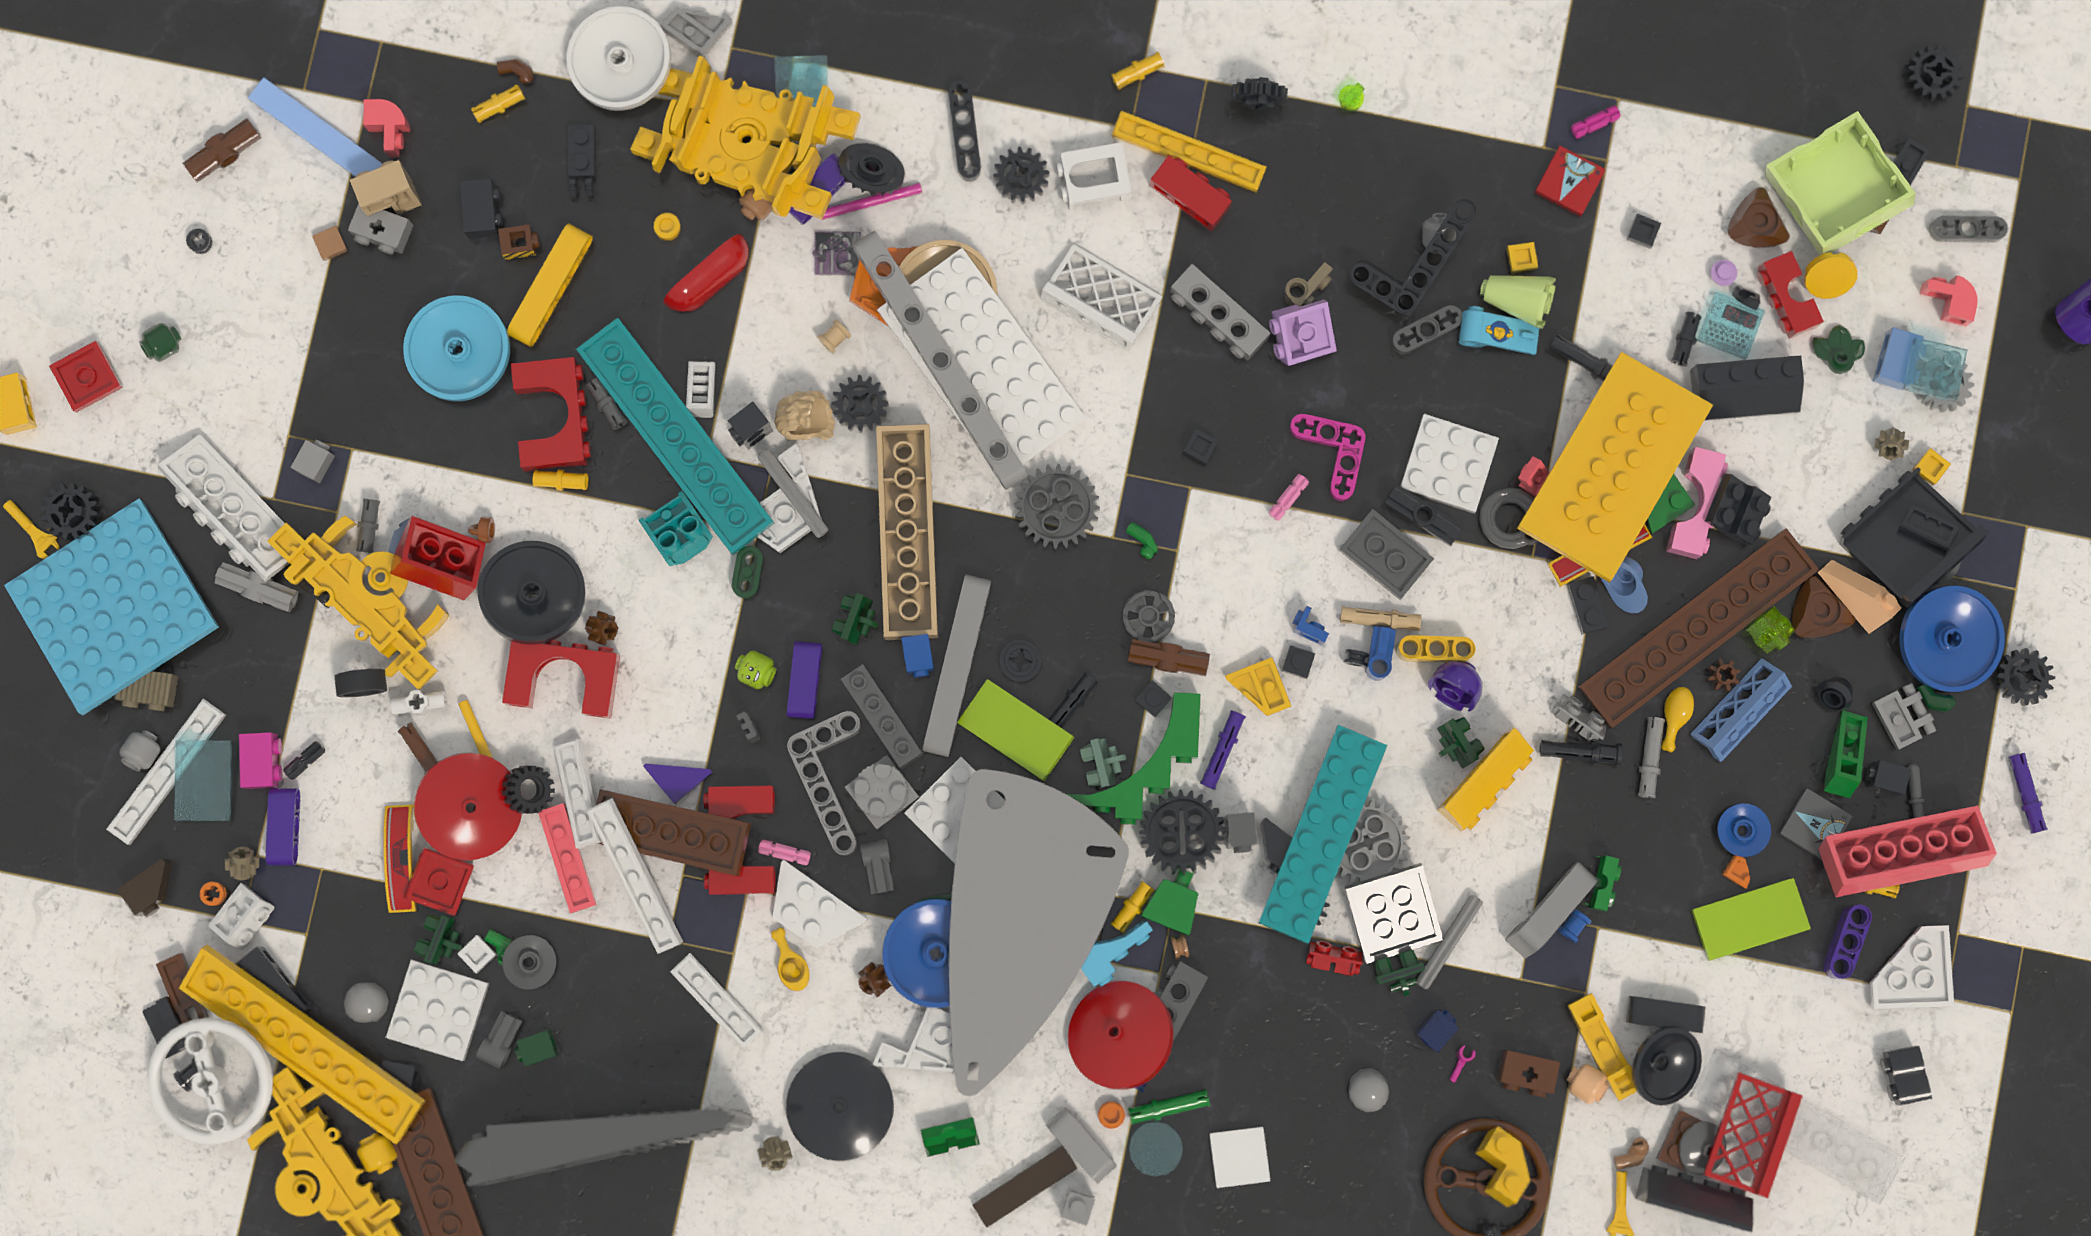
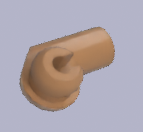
M1638 1137L1633 1141L1627 1154L1614 1156L1616 1169L1641 1165L1649 1150L1647 1140Z

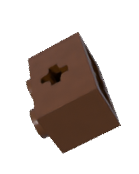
M1503 1049L1497 1081L1503 1082V1088L1519 1092L1520 1087L1530 1089L1529 1094L1545 1098L1546 1093L1554 1094L1560 1062ZM1529 1069L1530 1072L1534 1073L1533 1078H1528L1526 1082V1077L1522 1076V1071H1528Z

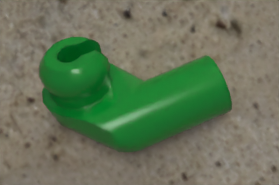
M1134 522L1130 523L1126 533L1143 544L1140 554L1146 559H1151L1154 553L1157 554L1158 546L1151 533Z
M490 928L484 941L496 947L497 960L502 965L503 954L512 941Z

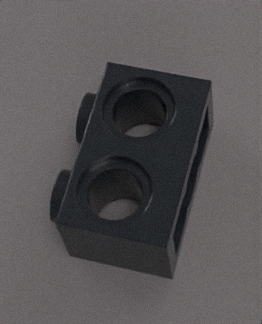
M753 401L728 420L731 426L728 429L731 437L739 447L744 444L748 450L773 432L769 421Z

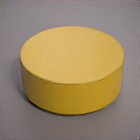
M663 213L655 219L654 230L659 238L668 241L675 239L679 235L681 225L675 215Z

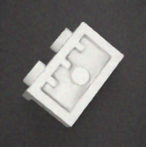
M240 883L208 927L226 943L243 950L261 925L268 919L275 907L259 897L247 885Z

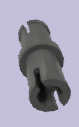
M598 378L593 379L592 382L594 384L589 382L586 387L597 402V409L599 412L604 413L613 430L621 428L620 423L625 425L627 423L626 418H624L616 405V401Z
M363 498L361 522L357 524V527L360 529L356 551L373 553L375 532L379 530V524H377L379 500Z

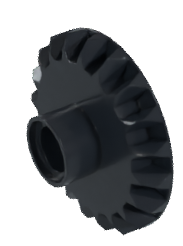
M857 143L846 147L840 154L837 167L840 168V175L844 176L845 182L852 183V189L860 188L862 193L867 191L872 196L875 193L883 196L885 193L892 194L894 190H898L904 181L905 170L901 161L884 147L870 143Z

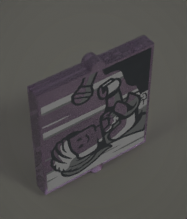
M815 232V250L812 252L815 257V275H855L859 257L854 251L852 244L861 239V232Z

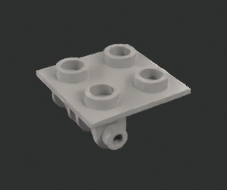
M1563 694L1560 704L1557 703L1552 710L1556 714L1555 717L1565 724L1572 718L1568 727H1571L1577 721L1578 725L1574 731L1577 732L1583 726L1579 734L1588 741H1597L1599 738L1603 740L1607 724L1604 723L1605 719L1595 711L1590 713L1582 707L1583 703L1576 697H1568Z

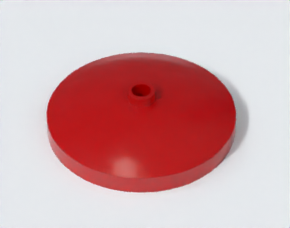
M459 753L448 756L434 764L422 777L414 796L413 810L416 825L426 842L441 854L458 860H477L488 857L502 849L516 833L522 818V813H517V810H511L509 808L511 805L504 802L507 796H502V791H506V787H503L502 783L508 781L505 776L512 773L497 760L478 753ZM474 803L473 812L465 810L466 804Z
M1129 981L1109 982L1092 990L1077 1005L1069 1024L1068 1047L1074 1064L1087 1079L1108 1089H1131L1148 1082L1166 1063L1173 1044V1023L1164 1002L1148 988Z

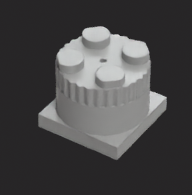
M887 755L877 763L872 764V766L863 769L856 779L845 786L846 790L876 829H879L919 798Z

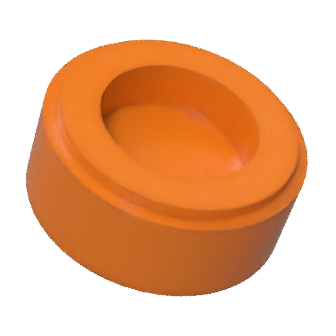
M1108 1101L1099 1108L1098 1118L1104 1127L1114 1129L1124 1122L1125 1111L1119 1103Z

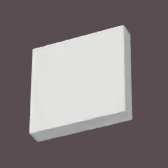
M1263 1127L1209 1133L1216 1188L1270 1181Z

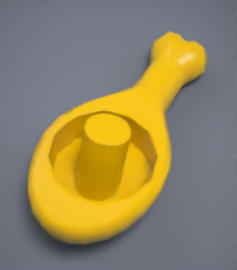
M1686 687L1674 689L1666 699L1664 713L1667 721V732L1664 741L1661 743V749L1664 751H1674L1678 730L1692 716L1694 698L1691 691Z
M780 927L771 932V938L776 941L780 950L777 966L779 978L790 990L802 991L808 985L810 978L808 964L802 956L791 950L785 938V930Z

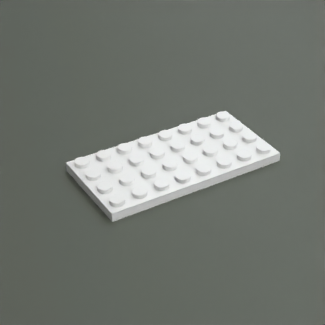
M963 248L910 285L1022 465L1086 419ZM886 302L877 309L878 313L971 438ZM908 309L905 311V318L909 322H916L919 319V314L915 309ZM936 354L933 357V362L937 367L942 368L947 365V358L943 354ZM964 399L961 407L965 412L971 413L975 410V403L971 399ZM994 443L991 445L990 454L993 457L1000 458L1003 455L1004 450L1000 444Z

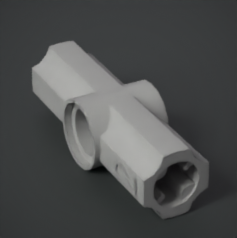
M224 562L218 568L215 575V584L241 593L240 595L261 604L263 602L285 612H291L298 599V591L273 582L271 578L265 582L256 572H247Z

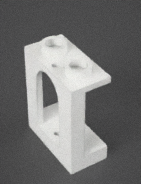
M1122 142L1060 153V161L1056 162L1058 176L1064 177L1065 186L1061 187L1063 202H1068L1069 210L1073 209L1075 204L1120 197V201L1131 199L1132 192ZM1113 158L1117 182L1079 188L1071 183L1069 172L1075 165Z

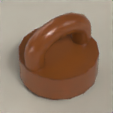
M481 517L478 524L471 525L468 528V533L478 535L479 541L491 543L495 535V522L492 517Z

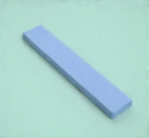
M264 77L249 95L248 99L353 176L356 177L357 174L363 171L375 170L382 165L380 161Z

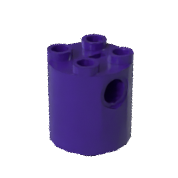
M2091 278L2059 302L2055 310L2061 329L2068 337L2084 345L2091 344Z

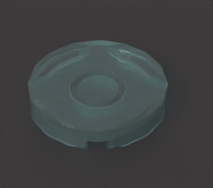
M1156 1121L1145 1123L1136 1129L1129 1144L1130 1158L1136 1168L1151 1176L1166 1175L1174 1170L1181 1160L1183 1151L1181 1138L1175 1129L1166 1123Z

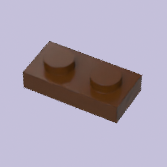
M1678 1110L1656 1159L1682 1171L1684 1166L1679 1158L1680 1140L1684 1132L1691 1125L1702 1120L1682 1110Z

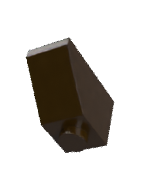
M160 859L117 889L134 916L149 917L160 909L158 905L165 901L172 868L170 859Z

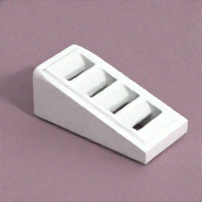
M689 361L686 407L694 417L712 418L714 413L715 362ZM694 372H709V376H694ZM694 383H708V386L694 385ZM693 394H708V396H693Z

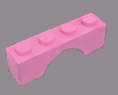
M1694 447L1689 452L1684 477L1695 486L1699 496V505L1695 515L1690 520L1678 522L1672 526L1666 552L1693 559H1698L1703 553H1707L1710 544L1707 534L1709 528L1712 529L1713 526L1706 523L1705 519L1719 487L1720 479L1727 472L1726 454Z

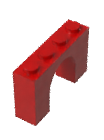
M574 357L511 364L513 390L517 394L554 392L562 396L568 405V419L559 433L545 439L518 441L520 467L526 472L587 465V457H591V448L589 441L585 442L584 433L589 430L587 416H583L582 406L586 405L585 391L580 390V380L584 379L582 364H578Z
M555 640L545 644L533 645L511 641L502 699L503 704L533 709L536 682L542 669L556 660H570L579 665L585 676V691L581 713L585 716L611 719L620 663V655L614 653L613 648L598 647V651L587 650L588 645L572 643V647L561 646L562 642Z
M708 787V793H704V809H708V814L730 819L746 814H775V787ZM742 866L740 876L709 870V873L704 874V888L709 889L710 895L776 894V870L774 866Z

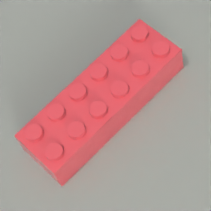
M1979 806L1829 835L1824 838L1818 848L1835 897L1987 867L1997 855Z

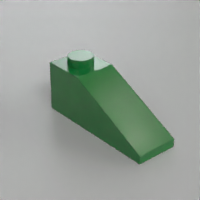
M1844 710L1841 711L1826 768L1824 791L1850 798L1861 783L1868 717Z

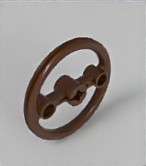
M1481 1118L1470 1120L1449 1130L1438 1140L1432 1149L1424 1172L1425 1195L1436 1220L1453 1236H1486L1485 1234L1469 1231L1454 1222L1442 1207L1437 1193L1438 1187L1452 1188L1459 1186L1473 1188L1481 1195L1492 1197L1484 1192L1486 1186L1477 1181L1465 1179L1482 1181V1179H1487V1175H1489V1179H1492L1496 1171L1489 1168H1481L1476 1172L1457 1170L1449 1165L1441 1164L1443 1155L1456 1140L1477 1131H1490L1496 1127L1501 1128L1521 1142V1145L1533 1159L1537 1170V1177H1529L1533 1184V1192L1529 1195H1523L1522 1193L1520 1196L1534 1202L1532 1209L1519 1224L1501 1232V1235L1524 1236L1542 1217L1550 1195L1551 1179L1549 1167L1538 1144L1519 1127L1497 1119ZM1446 1169H1451L1454 1176L1453 1180L1448 1184H1444L1441 1181V1173Z

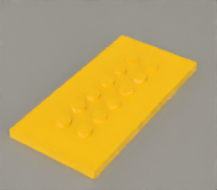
M1621 352L1517 529L1610 583L1713 404Z

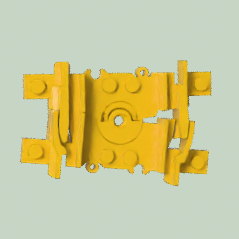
M700 55L693 73L670 68L667 80L657 94L677 98L678 100H671L664 120L662 134L640 127L630 149L632 154L652 160L653 170L660 173L671 151L673 153L669 160L676 164L679 170L689 174L695 173V178L700 184H706L709 181V176H712L715 183L738 190L742 197L746 190L754 189V200L764 199L773 202L772 211L775 215L786 217L791 207H793L796 211L823 219L832 195L831 192L810 185L821 161L816 144L826 145L829 135L854 141L861 119L859 112L833 107L835 96L827 85L822 86L816 107H812L814 98L804 96L803 92L798 91L794 100L791 91L788 89L782 90L779 93V98H776L774 92L749 87L745 81H743L740 89H732L734 84L732 78L725 81L720 80L717 72L712 71L710 64L704 56ZM745 136L751 137L749 143H743L742 139ZM790 141H799V145ZM771 144L780 145V148L772 146ZM793 165L794 170L796 171L792 175H789V170Z

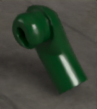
M1924 684L1917 687L1926 706L1931 710L1948 712L1956 704V700L1952 695L1935 694L1932 688Z

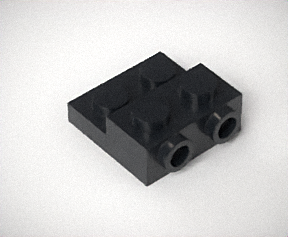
M1724 473L1705 522L1738 543L1752 545L1760 537L1761 529L1759 527L1763 517L1767 516L1770 512L1771 506L1769 502L1771 496L1756 486L1747 485L1732 474Z

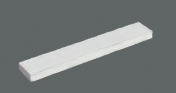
M202 699L108 826L107 830L127 845H131L220 725L226 714L207 700Z
M613 798L589 808L587 812L657 954L680 945L683 940Z

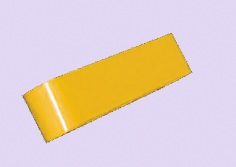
M567 224L564 227L507 329L509 336L529 347L534 345L589 249L593 238L592 235L571 224Z

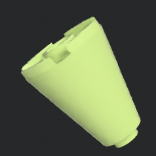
M1491 275L1489 280L1484 279L1480 294L1484 295V301L1536 328L1542 329L1546 322L1542 320L1543 313L1549 314L1555 292V286L1552 284L1556 281V278Z

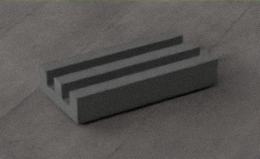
M747 712L736 715L742 723V729L747 733V740L752 744L761 740L752 717Z

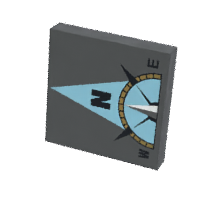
M1805 788L1778 834L1822 860L1818 848L1824 838L1829 835L1843 833L1853 816L1808 788Z

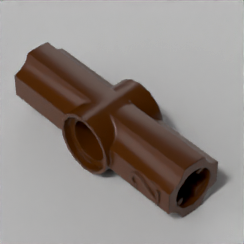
M246 118L225 134L218 133L212 136L205 143V147L184 161L183 165L198 183L219 167L225 168L233 164L239 158V153L262 137Z
M1132 639L1128 662L1153 666L1155 669L1164 672L1178 673L1179 671L1206 677L1210 654L1183 649L1182 646L1172 643L1160 642L1157 644Z

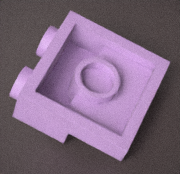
M1320 300L1300 307L1292 305L1272 311L1273 319L1269 320V327L1272 334H1276L1277 344H1274V353L1277 359H1281L1288 366L1337 351L1327 301Z

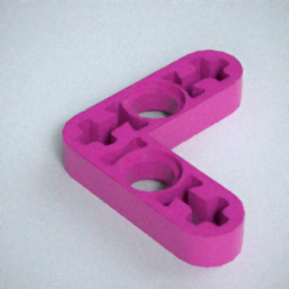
M1307 414L1296 415L1290 423V432L1295 438L1338 448L1330 484V494L1335 500H1348L1355 489L1365 443L1364 431L1361 427ZM1301 420H1304L1305 426L1313 428L1314 422L1318 423L1315 437L1311 436L1313 430L1305 429L1303 433L1298 432L1299 428L1295 424H1299ZM1325 425H1329L1334 429L1335 435L1331 439H1325L1321 436L1320 429ZM1340 428L1344 429L1343 435H1350L1352 432H1356V437L1360 438V441H1356L1354 445L1350 444V439L1342 437L1341 442L1336 440L1340 434ZM1349 456L1354 460L1355 466L1352 470H1345L1341 467L1340 460L1343 457ZM1337 472L1344 476H1353L1352 479L1347 477L1345 487L1349 489V492L1345 491L1343 495H1339V490L1335 489V486H1339L1342 481V476H1337Z

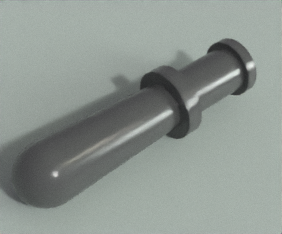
M1911 763L1907 766V768L1911 769L1908 780L1911 796L1909 804H1912L1913 818L1924 817L1923 803H1925V799H1922L1920 768L1917 764Z

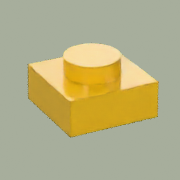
M1534 242L1507 247L1511 273L1537 270L1538 263Z
M1929 448L1912 470L1914 471L1919 467L1921 469L1919 475L1934 486L1950 467L1951 463Z

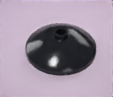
M1675 1026L1663 1027L1650 1034L1638 1048L1632 1065V1080L1638 1094L1644 1100L1660 1106L1673 1104L1686 1096L1695 1085L1701 1070L1702 1053L1698 1041L1690 1032Z

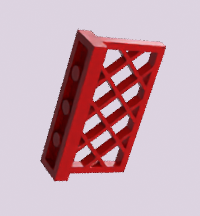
M1737 1072L1703 1175L1768 1199L1803 1095ZM1742 1080L1752 1083L1757 1094L1743 1100L1739 1091ZM1758 1086L1764 1087V1088H1766V1089L1763 1090V1091H1760V1089H1759ZM1771 1091L1780 1093L1781 1097L1778 1105L1769 1109L1763 1095ZM1738 1097L1739 1102L1734 1104L1736 1098ZM1759 1097L1765 1111L1752 1117L1745 1103ZM1742 1106L1748 1119L1734 1125L1730 1116L1732 1109ZM1767 1115L1771 1122L1770 1130L1760 1135L1754 1121ZM1729 1122L1730 1128L1726 1129L1727 1124ZM1750 1123L1756 1137L1743 1143L1737 1129ZM1733 1131L1739 1145L1726 1151L1722 1144L1723 1136ZM1759 1141L1763 1150L1760 1157L1751 1160L1745 1147ZM1720 1148L1722 1153L1717 1155L1718 1150ZM1741 1149L1748 1163L1734 1169L1728 1155ZM1724 1157L1730 1171L1722 1175L1711 1172L1714 1162ZM1750 1166L1754 1175L1751 1186L1742 1184L1736 1172ZM1733 1175L1735 1181L1726 1177Z

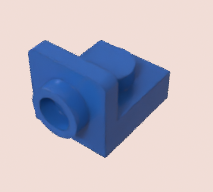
M1306 606L1304 611L1298 610L1292 624L1296 625L1293 633L1322 646L1329 633L1324 631L1325 627L1317 622L1311 621L1310 624L1305 622L1311 607Z

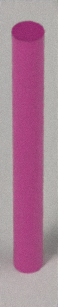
M916 183L894 190L892 194L885 193L883 196L876 194L829 207L822 220L922 193L921 185Z

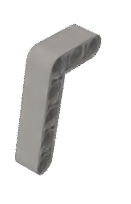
M850 711L842 712L793 735L787 744L790 756L833 849L844 856L850 855L855 851L857 840L817 753L859 733L861 729L860 719L855 713ZM847 717H852L856 721V726L851 731H845L841 726L842 721ZM827 728L831 730L832 736L829 741L820 742L818 740L817 734L821 729ZM800 739L807 742L806 751L801 754L795 753L793 750L794 743ZM811 763L818 766L817 775L813 778L806 777L804 774L805 767ZM822 787L827 788L830 793L828 800L818 802L815 798L816 791ZM830 812H838L841 819L838 825L829 826L827 824L826 817ZM842 836H848L852 841L851 847L845 851L840 850L837 846V841Z

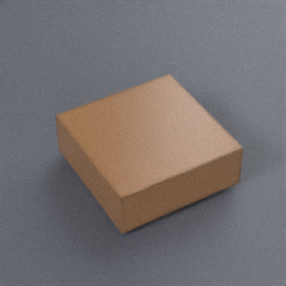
M337 226L312 236L323 261L348 251Z

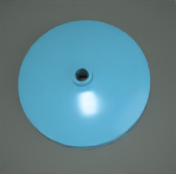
M446 296L427 304L414 316L405 334L403 353L411 377L426 392L448 401H466L483 395L501 379L509 361L510 340L501 318L485 303L467 296ZM462 347V353L456 354L457 349Z

